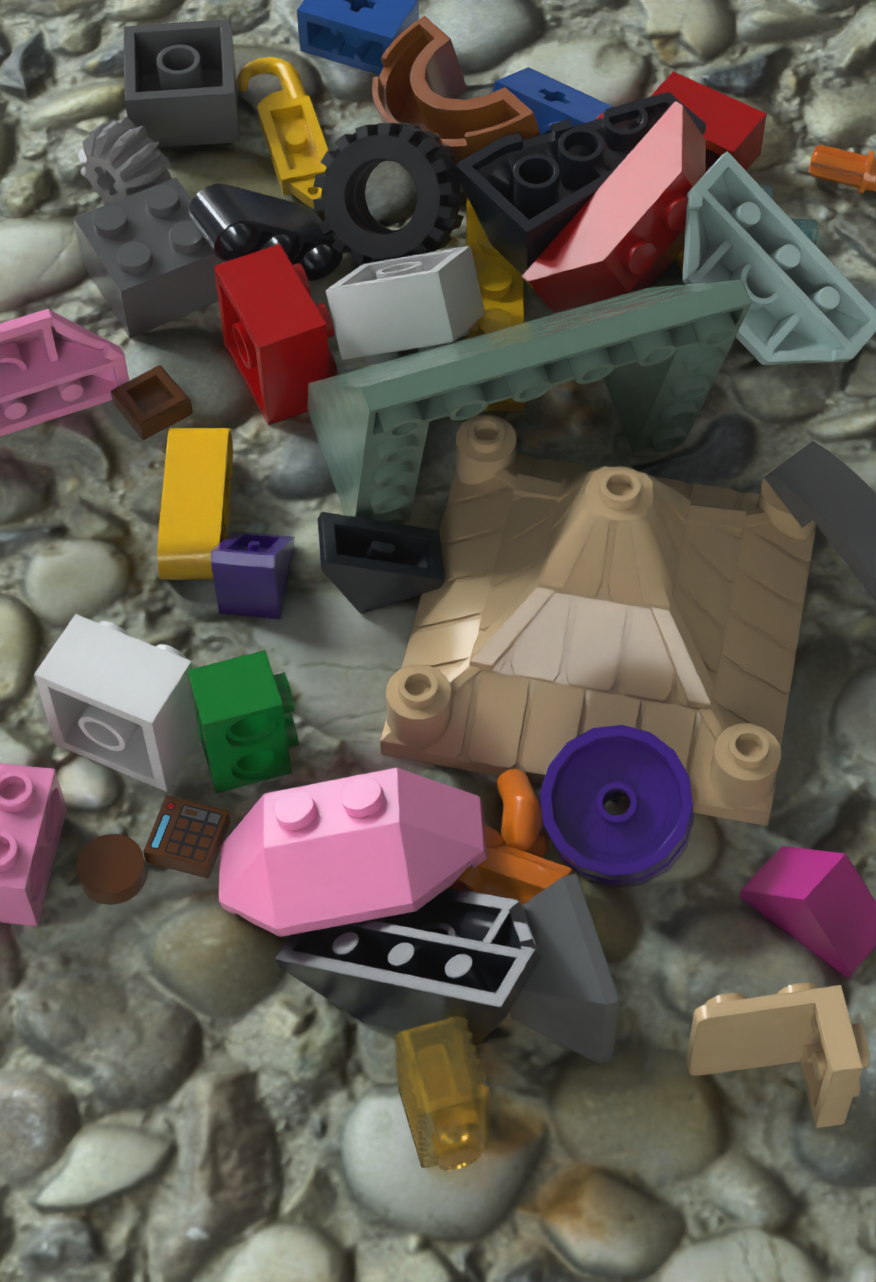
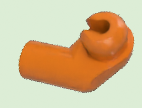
M520 769L507 770L497 780V789L504 804L501 836L504 838L507 846L543 858L548 850V839L540 832L543 824L541 804L526 773Z

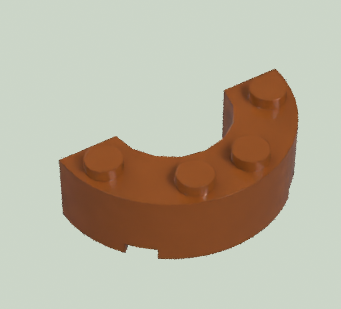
M426 16L404 30L390 44L381 57L384 67L378 77H373L372 95L382 123H410L418 125L422 131H432L441 137L438 143L442 147L450 146L456 154V157L452 159L454 166L499 138L519 133L522 140L540 135L534 112L506 87L483 97L466 100L457 99L468 89L451 38Z

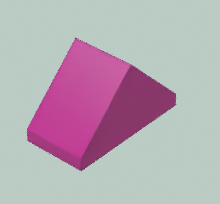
M782 846L740 892V898L848 979L851 978L876 949V901L845 853Z

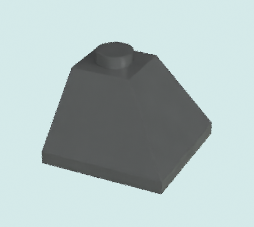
M577 874L563 876L523 904L541 958L509 1013L511 1018L600 1064L612 1061L620 999Z

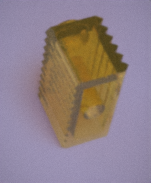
M456 1016L401 1031L395 1035L398 1090L421 1168L439 1166L441 1170L449 1171L473 1164L481 1157V1153L485 1152L489 1144L490 1088L485 1086L486 1074L481 1072V1060L477 1059V1047L473 1045V1034L468 1032V1020L461 1016Z

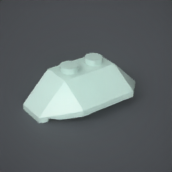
M728 151L722 154L687 193L689 199L686 207L682 281L686 285L733 280L743 281L752 304L736 338L762 365L847 362L853 359L876 332L875 308Z

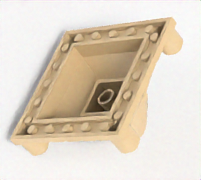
M479 415L469 418L460 426L456 433V471L439 529L445 581L441 588L421 595L402 668L391 676L386 685L387 718L380 740L381 755L500 776L510 769H520L526 773L530 782L543 784L548 765L567 742L592 728L625 725L651 732L676 752L690 778L694 813L768 826L776 779L781 762V743L817 524L812 520L802 528L765 478H763L759 494L750 492L739 493L732 489L702 484L691 485L683 481L649 476L646 473L638 472L628 467L604 466L589 468L582 464L552 459H535L532 456L516 454V432L512 425L503 418L494 415ZM623 796L620 797V799L630 800L629 798Z

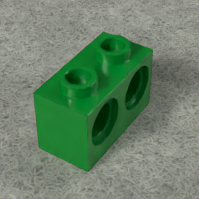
M266 650L187 670L200 741L216 794L292 774L288 748L299 746L298 735L291 713L295 711L294 701L285 672L273 675Z

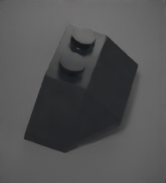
M447 888L415 912L290 935L276 956L275 961L281 969L362 1023L475 1049L507 1017L541 957L525 908L520 900Z

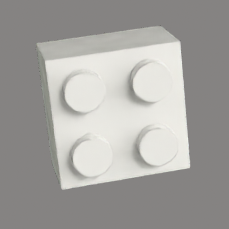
M471 245L362 264L325 290L342 360L363 357V362L366 365L393 360L398 357L397 351L418 348V352L453 343L458 338L468 335L470 333L469 328L485 314Z
M75 614L34 674L55 745L168 792L200 740L187 670L193 669L192 661L188 660L180 651L171 646L163 644L153 646L131 637L124 629L108 621L97 623Z

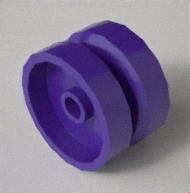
M625 725L590 729L567 742L548 765L540 791L543 824L564 863L588 881L612 888L644 885L668 872L687 848L694 824L690 778L676 752L651 732ZM622 796L630 799L629 809L626 813L619 816L609 814L604 807L609 800L617 805Z

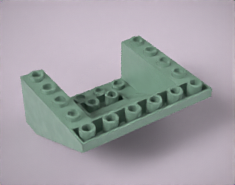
M733 280L645 288L309 383L307 410L344 514L404 524V521L409 520L411 516L429 421L447 416L452 420L468 419L481 413L487 408L488 404L513 398L516 402L530 401L548 392L551 386L575 379L579 384H588L602 378L604 379L633 453L652 448L654 452H665L681 445L687 439L752 304L743 281Z

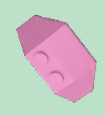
M50 309L0 324V437L111 401V390L129 381L125 355L121 347Z
M397 767L265 793L220 846L219 903L224 910L232 914L237 913L249 922L279 937L415 912L451 886L468 867L475 868L487 859L484 813L481 798L478 795Z

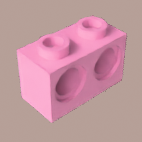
M0 763V923L37 927L39 925L67 812L55 769Z

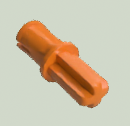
M818 145L815 147L811 157L809 175L857 187L858 194L863 195L865 190L876 192L875 152L869 150L866 156Z

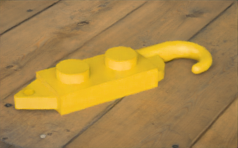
M276 57L258 58L249 62L241 69L237 77L238 89L245 92L248 89L250 79L261 74H270L279 79L283 90L271 93L258 103L259 125L283 196L292 194L314 209L313 199L322 198V188L313 187L316 174L325 173L327 167L321 163V160L329 150L311 99L305 92L299 72L290 62Z

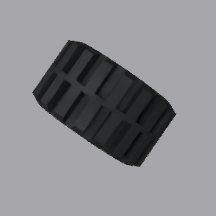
M410 123L368 124L355 128L356 132L353 134H344L335 142L338 146L336 151L326 152L321 160V163L327 167L325 173L316 174L313 187L322 188V198L313 199L314 211H324L326 221L319 223L323 234H333L337 240L332 246L340 254L351 253L352 262L361 266L366 263L435 252L438 249L445 248L453 239L450 236L453 229L460 228L464 216L458 214L461 205L467 204V195L465 192H460L459 179L452 162L456 154L450 146L442 147L438 143L441 137L432 131H422L418 125ZM394 161L403 166L413 178L417 190L415 212L411 220L403 228L397 230L388 229L378 223L371 215L365 198L366 184L371 172L381 162Z

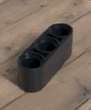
M220 183L207 186L199 191L189 205L191 220L216 257L225 262L280 244L291 264L300 263L307 275L308 281H316L331 274L339 266L343 258V254H340L332 246L336 238L333 234H323L319 223L323 221L317 212L309 206Z

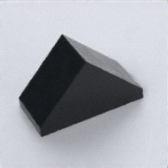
M320 513L318 517L321 570L360 614L441 588L445 576L439 530L334 513Z

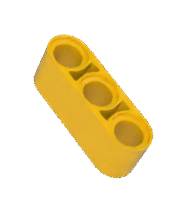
M170 428L168 431L157 544L158 571L161 580H214L211 567V550L228 537L233 475V440L230 428Z

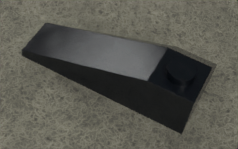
M666 92L607 108L601 119L572 126L570 120L567 119L551 124L550 133L522 140L519 133L499 138L455 164V173L490 244L523 275L675 101L684 106L702 135L706 132V123L674 95Z

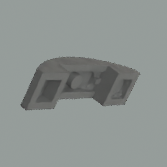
M812 441L764 478L802 528L814 520L876 602V492L845 463Z

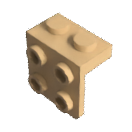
M797 983L781 989L774 995L747 998L741 993H726L709 999L703 1006L698 1007L694 1011L686 1060L689 1074L692 1076L800 1062L816 1128L845 1123L853 1097H858L860 1094L859 1078L862 1069L869 1067L870 1056L863 1026L860 1023L851 1025L841 985L819 988L814 983Z

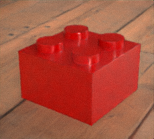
M280 244L214 266L224 345L266 423L269 426L307 412L309 383L337 376V366L328 346V339L334 337V326L330 314L323 303L315 305L313 302L310 284L300 263L292 265Z

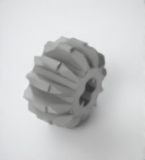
M127 117L119 121L112 119L106 124H100L89 132L90 136L82 141L83 147L77 152L79 161L83 165L80 171L81 175L91 183V192H97L102 197L104 206L172 179L169 171L166 169L170 162L168 158L160 153L158 149L159 142H153L148 137L144 126L136 128L134 123Z

